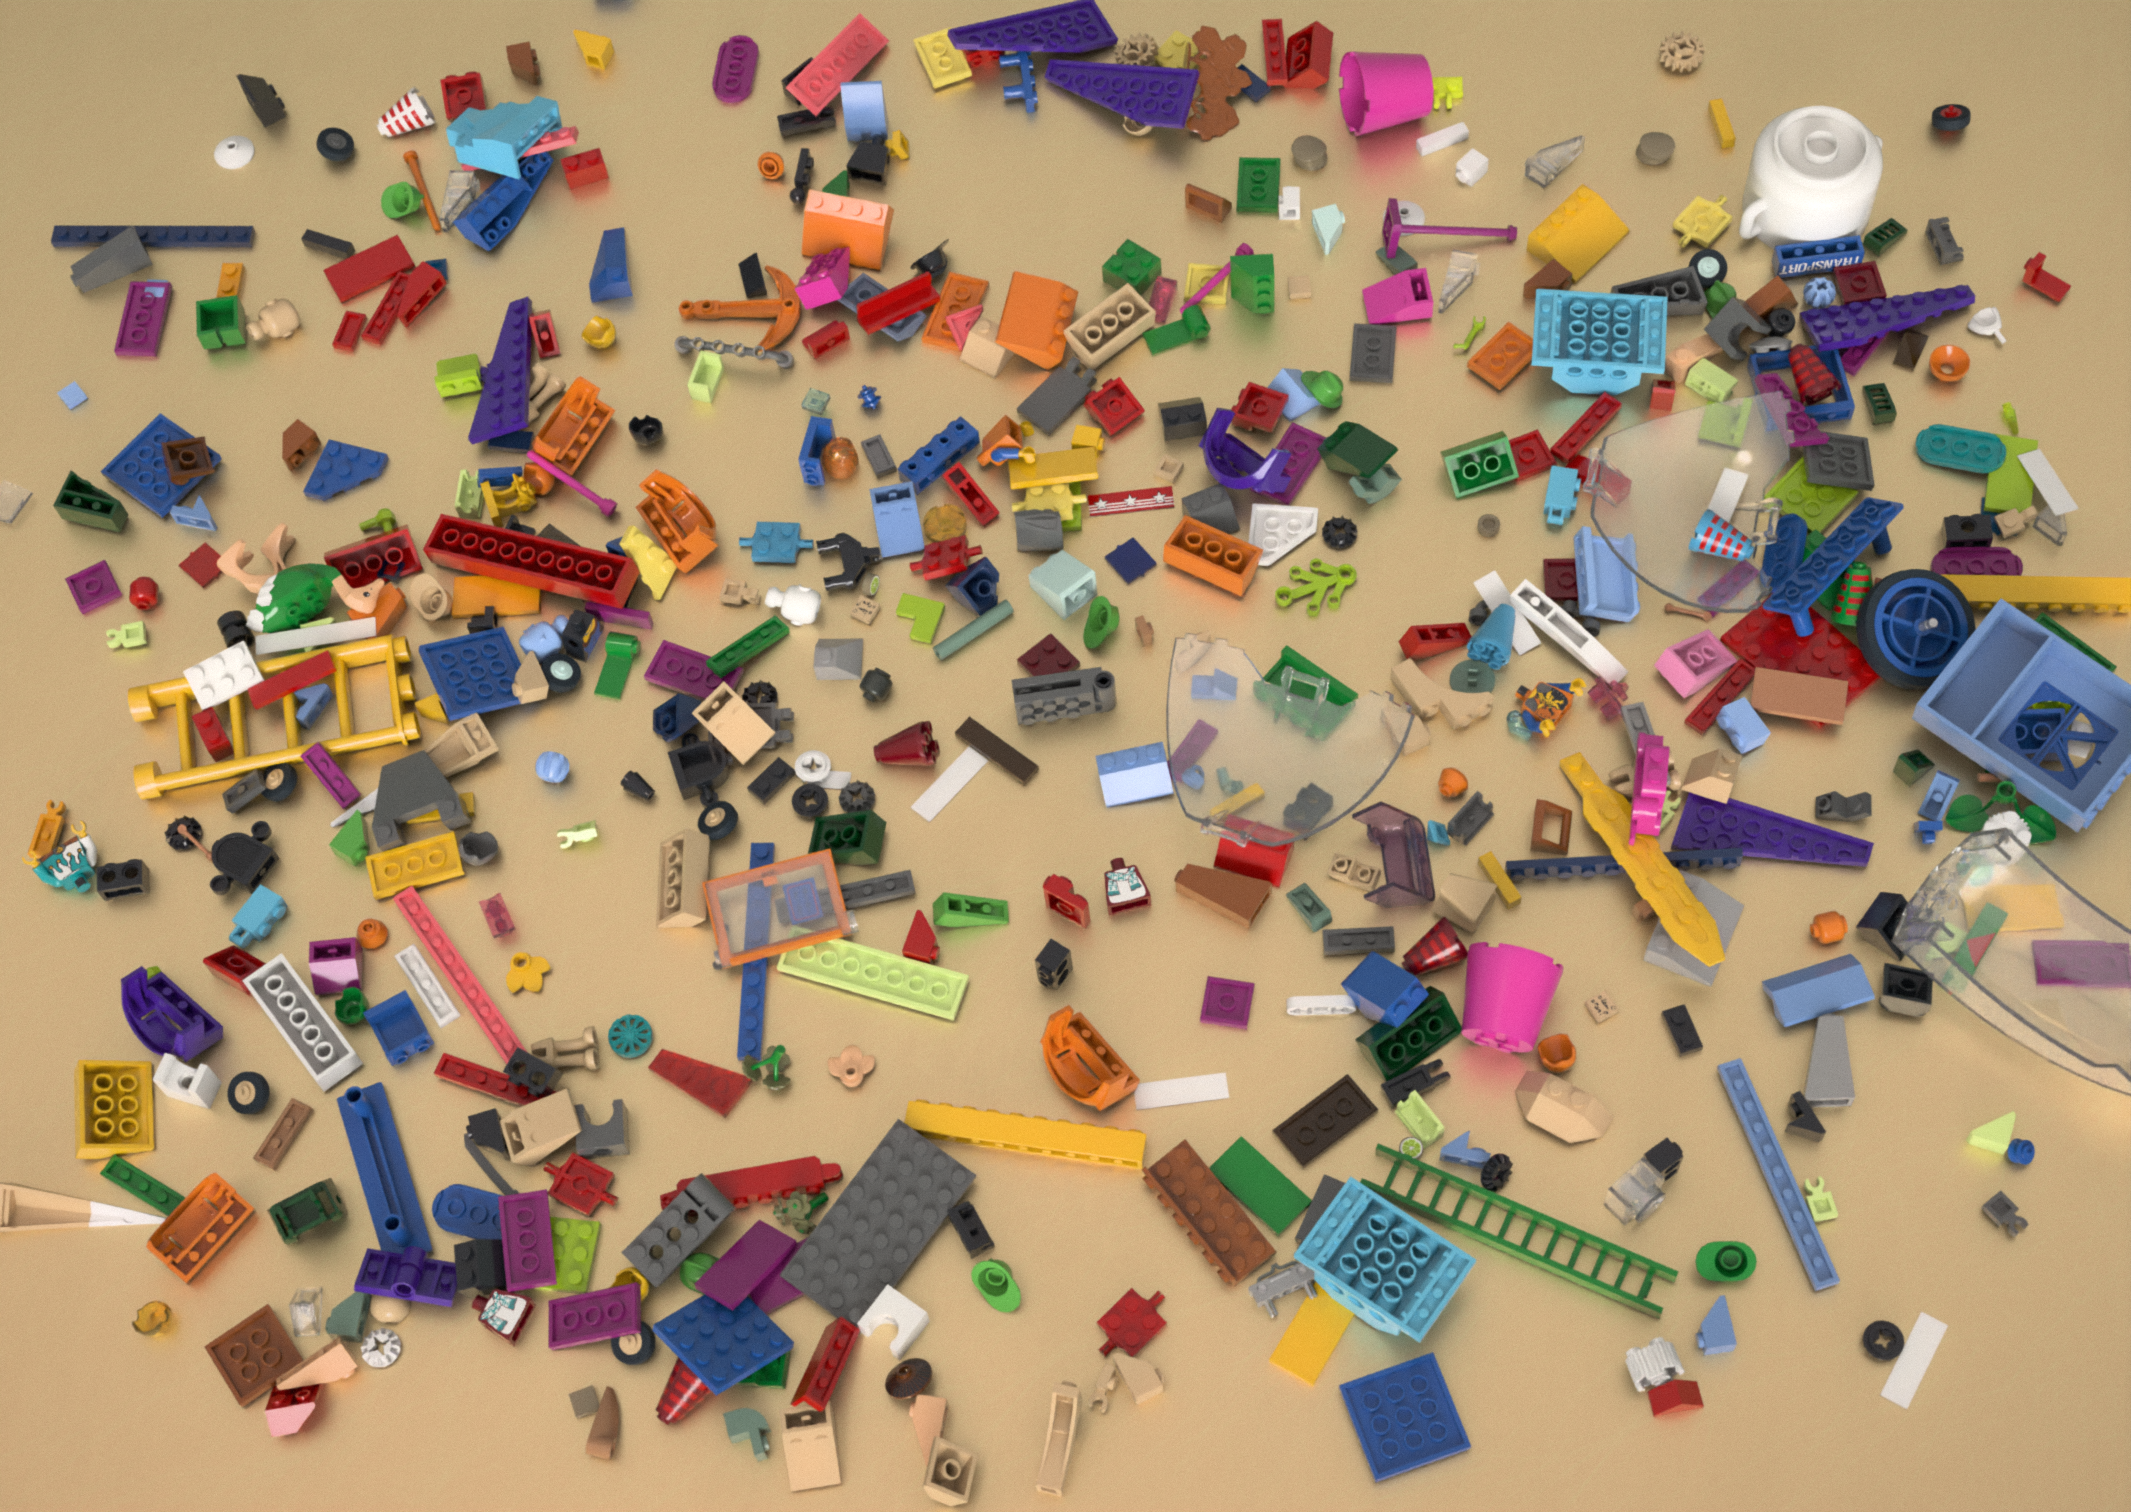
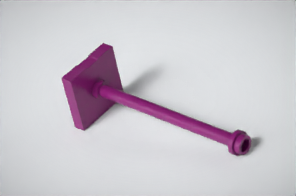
M1388 198L1382 227V237L1386 257L1395 258L1401 233L1507 237L1508 241H1512V239L1516 240L1517 227L1508 225L1506 229L1404 225L1401 222L1397 198Z

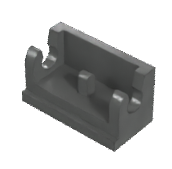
M1948 217L1934 220L1929 219L1925 230L1940 265L1961 261L1964 258L1963 253H1961L1964 252L1963 248L1957 246L1949 229Z
M1478 791L1448 822L1447 834L1464 847L1494 816L1492 802L1485 804L1482 800L1483 795Z

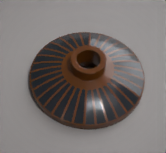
M912 1358L899 1363L890 1371L886 1378L885 1388L887 1393L892 1398L899 1400L909 1399L918 1395L930 1383L932 1368L926 1360L921 1358Z

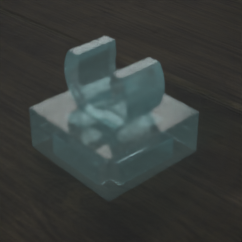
M810 388L801 404L802 409L823 415L831 399L830 394Z

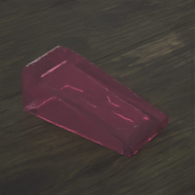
M1157 276L1149 301V305L1156 311L1155 321L1166 322L1178 290L1177 281L1174 279Z

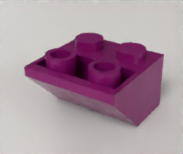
M356 937L309 942V967L315 995L343 993L342 991L345 988L356 987L362 991L363 948Z

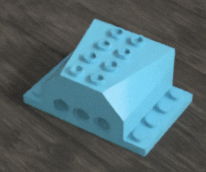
M1536 289L1531 366L1552 367V380L1571 393L1602 395L1606 392L1614 396L1638 386L1642 373L1664 374L1668 297Z
M1351 1176L1294 1253L1295 1259L1314 1271V1280L1332 1299L1375 1329L1396 1336L1403 1331L1419 1343L1476 1264L1475 1258Z

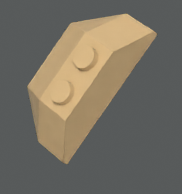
M1526 1071L1515 1090L1526 1120L1569 1143L1602 1138L1614 1117L1593 1095L1551 1073Z

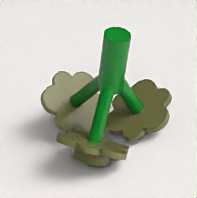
M777 1045V1047L769 1046L766 1051L767 1054L763 1056V1061L761 1062L752 1059L750 1055L744 1057L742 1070L748 1079H752L754 1082L757 1081L758 1077L761 1076L760 1067L766 1065L767 1071L774 1072V1074L767 1075L766 1079L763 1080V1084L767 1085V1088L780 1090L791 1082L789 1077L779 1074V1072L784 1070V1066L790 1063V1057L788 1054H785L786 1051L783 1045Z
M798 1191L791 1193L790 1199L786 1201L787 1208L782 1209L780 1197H777L778 1205L774 1206L775 1211H773V1214L776 1215L777 1220L782 1219V1223L785 1225L784 1214L788 1213V1216L792 1218L791 1221L795 1230L802 1234H809V1232L812 1233L817 1227L814 1223L809 1222L813 1210L827 1202L829 1198L823 1192L808 1201L806 1194L801 1195Z

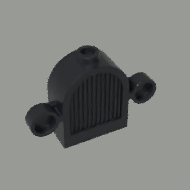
M694 733L686 734L682 738L683 747L668 752L683 800L701 795V804L703 808H706L712 803L719 801V797L714 790L721 787L727 781L730 774V765L734 763L730 751L725 753L723 748L717 743L700 741L699 737Z
M258 821L254 823L251 828L252 837L244 833H231L213 844L212 862L221 874L213 877L210 881V888L216 895L228 893L231 884L253 894L280 859L274 849L263 844V841L267 840L272 834V830L267 822Z

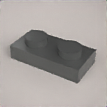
M258 769L253 770L222 794L227 811L232 814L266 789L261 771Z

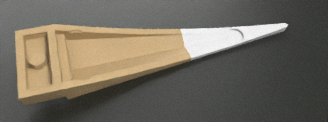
M476 712L456 722L424 751L446 778L480 763V760L499 749ZM378 788L332 821L330 826L335 827L347 822L356 810H359L362 815L374 810Z
M0 1182V1232L162 1224L166 1217L25 1185Z

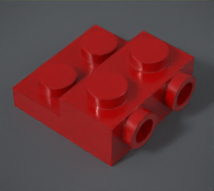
M472 71L465 73L463 76L449 75L445 79H440L447 120L457 119L469 107L477 110H487L484 83L480 73Z
M1120 377L1114 381L1110 378L1102 385L1103 389L1098 392L1095 390L1090 392L1085 397L1086 401L1083 404L1095 422L1099 421L1110 437L1145 412L1144 408Z
M1248 382L1246 388H1242L1240 391L1237 405H1233L1231 409L1236 413L1232 419V425L1249 431L1257 428L1272 433L1289 400V395Z
M1055 874L1048 876L1043 883L1046 908L1086 929L1091 922L1087 900L1079 894H1074L1073 884L1068 878L1064 876L1059 877Z

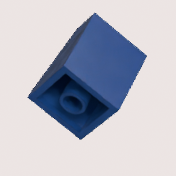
M1371 951L1341 983L1365 1018L1396 1028L1429 995L1417 977L1374 951Z

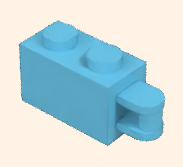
M1558 466L1551 467L1543 514L1548 515L1547 523L1562 526L1564 517L1570 518L1571 510H1576L1578 497L1573 496L1574 491L1579 492L1581 479L1577 478V469Z
M260 884L232 919L236 927L231 932L229 941L242 949L246 948L253 939L260 942L270 933L275 922L285 914L288 905L281 896Z

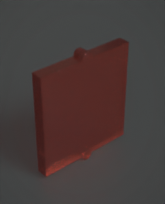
M206 542L194 552H190V556L178 565L203 589L214 579H218L222 573L217 566V560L221 555Z

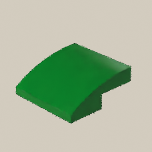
M791 1350L739 1381L736 1385L785 1389Z

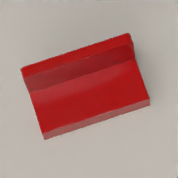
M835 320L802 339V344L812 357L817 359L850 339L848 327L843 321L839 323Z

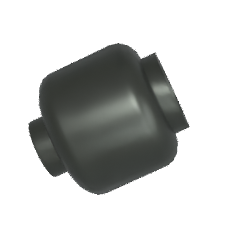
M876 667L874 670H868L859 685L860 689L864 692L862 696L871 702H875L876 699L884 700L893 685L890 679L891 675Z

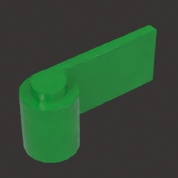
M1193 305L1183 311L1181 320L1143 332V337L1153 355L1196 339L1205 338L1211 327L1202 308L1199 305Z
M613 631L608 633L605 643L607 656L594 691L595 695L621 699L635 654H638L640 651L641 642L638 641L637 636Z

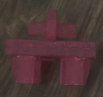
M1599 676L1594 680L1597 684L1588 691V694L1595 703H1598L1605 697L1608 698L1609 702L1600 708L1608 720L1618 714L1622 717L1620 712L1622 705L1617 698L1620 697L1622 701H1626L1629 697L1625 692L1629 686L1625 682L1618 684L1616 680H1613L1610 683L1613 689L1610 690Z
M501 893L496 894L490 899L479 901L494 939L497 937L503 938L510 935L513 930H516Z

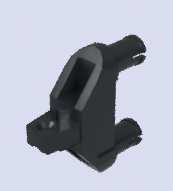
M838 533L835 535V538L816 541L819 555L836 550L841 552L844 572L841 575L823 578L826 591L846 587L848 590L856 588L867 572L866 567L871 566L872 563L882 561L879 547H862L859 541L846 533Z

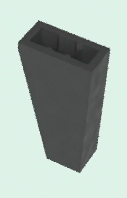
M131 226L71 265L73 275H70L75 287L79 286L82 292L85 293L153 264L135 227Z

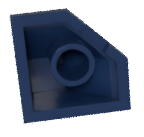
M983 557L967 566L966 571L958 572L945 587L958 603L979 617L998 604L996 588L997 582H999V572L987 557Z
M678 693L653 710V731L660 734L663 740L670 743L700 722L692 712L701 704V700Z

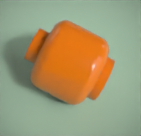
M1836 911L1817 914L1813 918V924H1810L1812 937L1817 938L1821 944L1841 941L1845 933L1848 932L1845 917Z

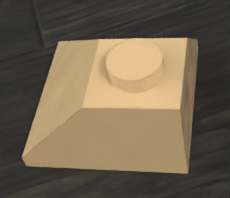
M935 1436L923 1482V1487L929 1497L949 1506L967 1503L978 1453Z

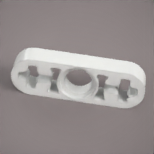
M1349 995L1294 996L1286 1000L1287 1013L1290 1015L1350 1014L1356 1011V1004Z

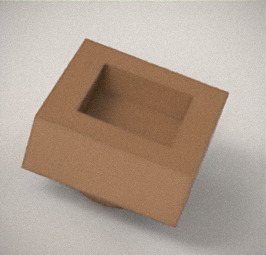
M1143 615L1135 618V629L1143 646L1151 645L1152 635L1154 634L1151 623H1146Z
M1646 899L1634 904L1632 911L1636 921L1642 918L1649 919L1656 913Z

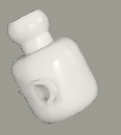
M801 584L791 585L785 592L780 591L777 587H770L766 595L765 604L771 608L781 607L782 616L791 620L792 624H811L817 618L821 595L818 591L811 589V587L805 588Z

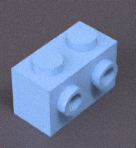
M1745 697L1723 706L1716 717L1719 726L1727 733L1733 746L1741 754L1763 745L1771 733Z

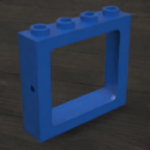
M1815 345L1809 346L1840 381L1842 387L1838 391L1835 388L1832 390L1835 402L1806 406L1804 412L1810 419L1814 418L1818 424L1852 419L1855 405L1838 349L1819 352ZM1790 349L1755 353L1749 357L1747 368L1765 431L1779 430L1754 380L1762 372L1791 368L1788 354L1791 352Z

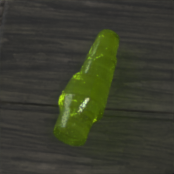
M2010 402L2004 403L2002 405L2003 415L2012 433L2016 435L2019 433L2015 409L2012 408Z

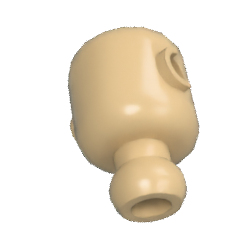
M284 298L274 299L271 302L265 303L266 306L259 311L258 321H250L246 326L253 340H260L266 333L273 338L281 336L284 338L294 333L293 330L300 324V318L294 305L289 300Z

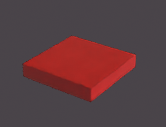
M1538 429L1508 440L1519 477L1515 478L1516 482L1550 470L1552 466H1557L1555 458Z

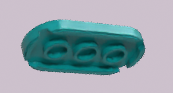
M1934 424L1920 431L1916 438L1915 449L1917 455L1923 461L1932 465L1976 473H1990L1999 469L2006 457L2005 445L2000 441L1999 437L1992 433Z

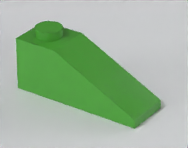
M943 892L933 902L934 925L948 927L1007 924L1009 922L1008 901Z

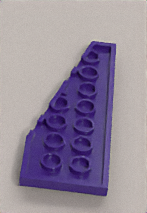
M1077 0L948 29L947 33L952 45L958 50L1082 53L1117 45L1118 42L1116 34L1094 0Z
M1050 59L1045 79L1054 85L1145 126L1184 129L1200 73L1197 69Z
M1957 285L1946 289L1937 288L1933 291L1915 292L1909 295H1895L1884 299L1876 298L1871 301L1852 302L1841 306L1832 305L1828 308L1809 309L1808 311L1800 312L1799 320L1817 350L1822 352L1868 343L1869 338L1876 336L1879 339L1884 337L1885 332H1898L1925 322V318L1932 315L1934 318L1941 316L1944 310L1954 311L1975 303V294L1968 285Z

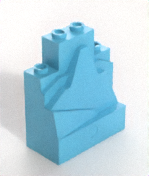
M536 96L530 103L525 104L500 102L496 107L488 110H477L469 107L446 128L449 145L455 147L459 163L519 179L521 175L518 159L546 132H554L561 129L562 123L558 102Z

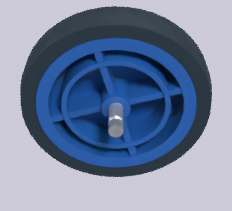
M1924 569L1898 571L1877 582L1862 600L1856 621L1858 643L1869 666L1885 681L1895 686L1912 690L1930 688L1976 630L1972 609L1960 589L1946 577Z

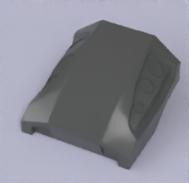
M1032 509L1014 512L1017 550H1063V531L1059 511Z

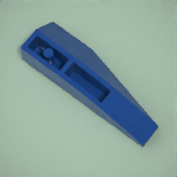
M547 151L523 157L518 161L521 175L519 179L502 175L476 198L453 223L466 239L490 251L517 225L554 160Z

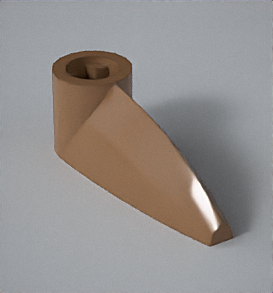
M609 1386L605 1389L586 1443L585 1454L611 1460L617 1442L619 1411L614 1389Z

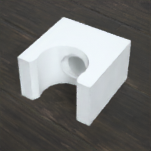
M167 1053L164 1054L152 1079L167 1097L210 1109L222 1084L208 1065L200 1063L198 1069L179 1062L176 1057Z
M887 1284L857 1324L861 1333L866 1337L871 1336L874 1330L884 1323L897 1326L898 1334L891 1342L890 1349L892 1355L900 1361L930 1320L925 1310Z

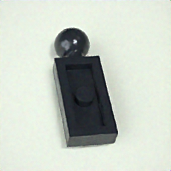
M801 148L794 179L795 188L791 190L789 195L790 200L795 204H801L805 201L806 187L810 186L811 176L809 173L814 168V158L811 157L808 148Z

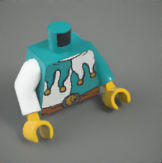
M80 820V823L83 825L81 831H77L74 824L71 825L72 831L79 834L80 838L76 835L39 858L40 863L36 861V854L33 851H29L34 856L33 861L27 862L23 856L22 861L27 865H31L33 867L32 870L44 883L57 888L63 886L66 890L76 887L78 892L82 893L91 886L87 879L95 874L93 866H95L98 850L90 834L86 833L87 824Z

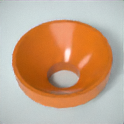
M1954 345L1937 347L1931 353L1929 359L1930 371L1934 376L1944 381L1952 382L1963 378L1970 367L1968 354L1960 347ZM1950 366L1953 372L1949 374L1944 373L1941 367Z

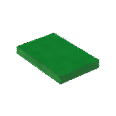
M1239 157L1236 212L1278 213L1281 158Z

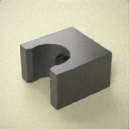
M1732 297L1704 330L1731 358L1743 361L1748 355L1739 345L1741 331L1745 327L1750 326L1756 332L1768 334L1772 328L1744 300Z
M622 1099L613 1101V1115L607 1123L602 1125L590 1124L591 1118L584 1105H574L582 1129L576 1135V1150L581 1157L588 1160L630 1154L628 1109Z

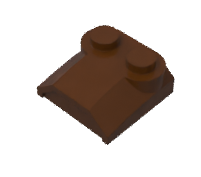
M205 436L161 443L168 478L173 484L184 485L190 481V478L215 472L207 450Z

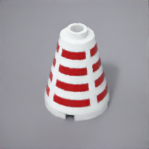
M416 87L411 88L378 119L379 124H377V128L382 135L386 134L387 137H391L436 123V120L432 119L434 118L433 112L423 95L418 97L417 93L420 91Z

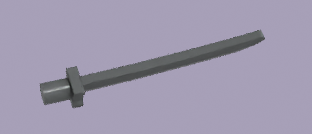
M465 1133L464 1142L466 1149L505 1196L519 1194L516 1189L513 1190L499 1175L472 1139H469L468 1134Z

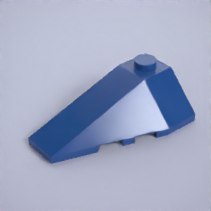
M624 227L603 232L589 282L592 303L633 296Z

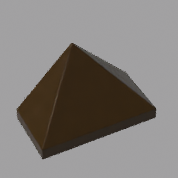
M1907 329L1893 364L1914 371L1929 336Z

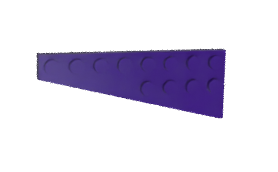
M529 297L509 303L469 432L468 440L472 445L526 428L529 425L531 324L529 315L532 313V301Z
M1689 792L1671 848L1684 851L1742 848L1743 856L1867 867L1874 843L1735 799L1728 798L1727 804Z

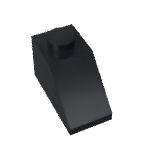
M494 1108L468 1116L470 1125L466 1126L469 1139H474L479 1147L506 1161L510 1160V1154L500 1124L502 1119L497 1109Z

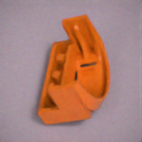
M581 376L575 379L532 442L534 452L571 477L574 476L615 413V409L597 399L601 389ZM568 411H572L573 413L577 414L582 418V420L570 414Z
M656 469L639 484L642 491L649 494V496L635 508L677 568L687 574L718 546L715 541L716 522L704 503L687 486L676 478ZM681 501H684L683 504H681L675 511L672 512V509L675 506H677ZM673 518L677 521V523H678V524L680 525V527L683 529V531L685 532V534L687 535V537L684 536V534H683L682 531L679 529V527L677 526V524L675 523V521L673 520Z
M1068 1005L1049 1015L1040 1041L1043 1045L1045 1063L1053 1080L1062 1091L1085 1105H1095L1101 1111L1134 1092L1140 1079L1081 1012L1073 1015L1074 1010ZM1066 1050H1070L1068 1053L1057 1058V1055H1059L1060 1053ZM1076 1053L1080 1055V1057L1093 1070V1072L1099 1077L1100 1080H1098L1091 1073H1089V1071L1083 1066V1064L1079 1060Z
M215 1172L201 1181L148 1239L146 1248L167 1268L188 1284L253 1213L255 1208L237 1194L236 1190ZM203 1198H207V1199H208L209 1201H211L216 1207H218V1211H217L214 1207H212L207 1201H205ZM169 1236L183 1248H179L175 1243H173L169 1239Z

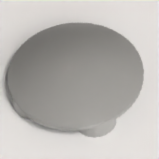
M1778 336L1765 337L1751 343L1749 347L1751 351H1756V353L1769 352V348L1778 349L1779 351L1789 350L1793 341Z

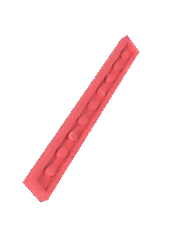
M413 886L393 897L392 899L506 1065L517 1047L526 1051Z

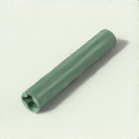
M1006 599L934 646V653L940 660H943L1012 614L1014 610L1011 604Z

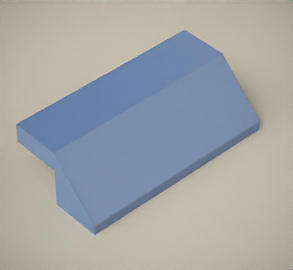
M1852 954L1762 981L1763 990L1773 1000L1775 1017L1784 1027L1875 999L1861 963Z

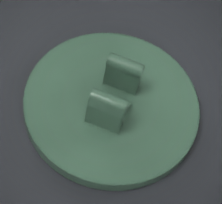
M1465 660L1457 664L1451 671L1450 686L1452 690L1463 693H1482L1488 691L1491 693L1495 686V675L1492 669L1484 662Z

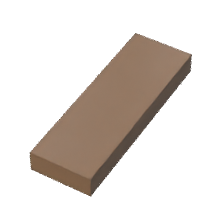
M291 1098L253 1159L275 1171L314 1111L312 1107Z

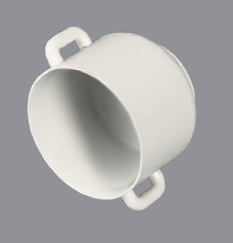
M1829 106L1802 107L1785 112L1773 119L1762 130L1754 145L1742 200L1743 214L1739 226L1740 236L1744 239H1751L1756 236L1772 249L1779 245L1858 235L1861 237L1869 222L1883 171L1881 151L1883 140L1879 136L1874 135L1865 124L1854 116Z

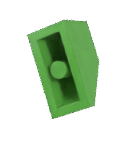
M359 810L355 811L329 844L335 855L355 867L365 859L370 850L367 822Z

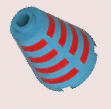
M1707 509L1694 531L1696 539L1691 538L1688 547L1689 550L1742 562L1745 558L1750 559L1755 549L1752 546L1753 541L1710 509Z

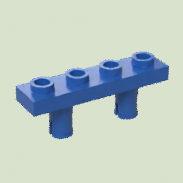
M1017 51V53L999 55L1000 68L1008 66L1021 67L1023 81L1020 85L1003 86L1005 100L1023 97L1027 113L1035 112L1034 104L1038 103L1037 91H1032V88L1036 87L1034 75H1030V72L1033 71L1032 59L1028 60V56H1031V51Z

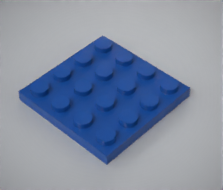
M161 413L100 471L105 478L162 518L172 509L173 505L175 506L206 476L190 478V481L184 485H176L169 480L163 460L161 443L195 437ZM207 446L212 467H215L222 458L220 454Z
M504 626L419 646L420 656L449 721L464 718L476 712L481 714L521 704L518 697H515L512 692V684L521 663Z
M703 1295L653 1325V1332L716 1396L787 1353L794 1346V1342L748 1296L734 1310H731L709 1296Z
M1433 1352L1339 1385V1391L1375 1483L1471 1449V1444Z

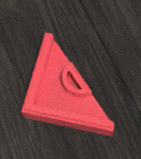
M982 304L945 317L959 351L964 348L969 331L984 311Z

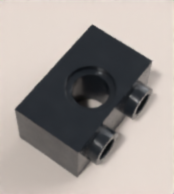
M1951 515L1943 519L1941 531L1944 548L1991 547L1993 534L1990 515Z

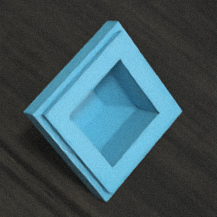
M1432 820L1428 821L1427 840L1446 846L1451 845L1445 825Z

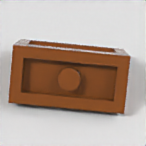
M1189 183L1185 187V206L1187 209L1223 223L1232 209L1230 201Z
M1537 799L1530 851L1567 855L1572 811L1549 801ZM1544 815L1562 817L1559 844L1542 838Z

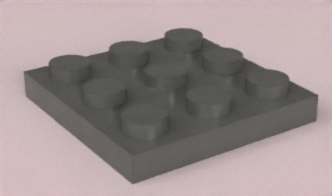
M1820 431L1829 436L1830 439L1827 444L1802 446L1807 482L1867 491L1873 490L1875 484L1868 438Z

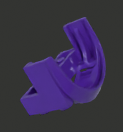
M1217 407L1199 444L1203 449L1204 460L1211 475L1219 483L1232 489L1252 488L1257 492L1284 493L1292 477L1283 472V469L1292 453L1287 449L1277 450L1273 448L1265 459L1230 433H1226L1236 413L1231 409ZM1235 469L1239 471H1245L1248 475L1243 476L1239 474Z
M141 966L121 979V1000L127 1022L136 1037L152 1052L161 1056L167 1053L173 1055L176 1059L181 1058L186 1063L223 1038V1026L164 973L160 972L148 980L147 970ZM156 1010L154 1013L141 1020V1018L147 1015L150 1011ZM162 1012H164L168 1017H170L183 1030H179L174 1025H172L169 1022V1020L163 1015Z

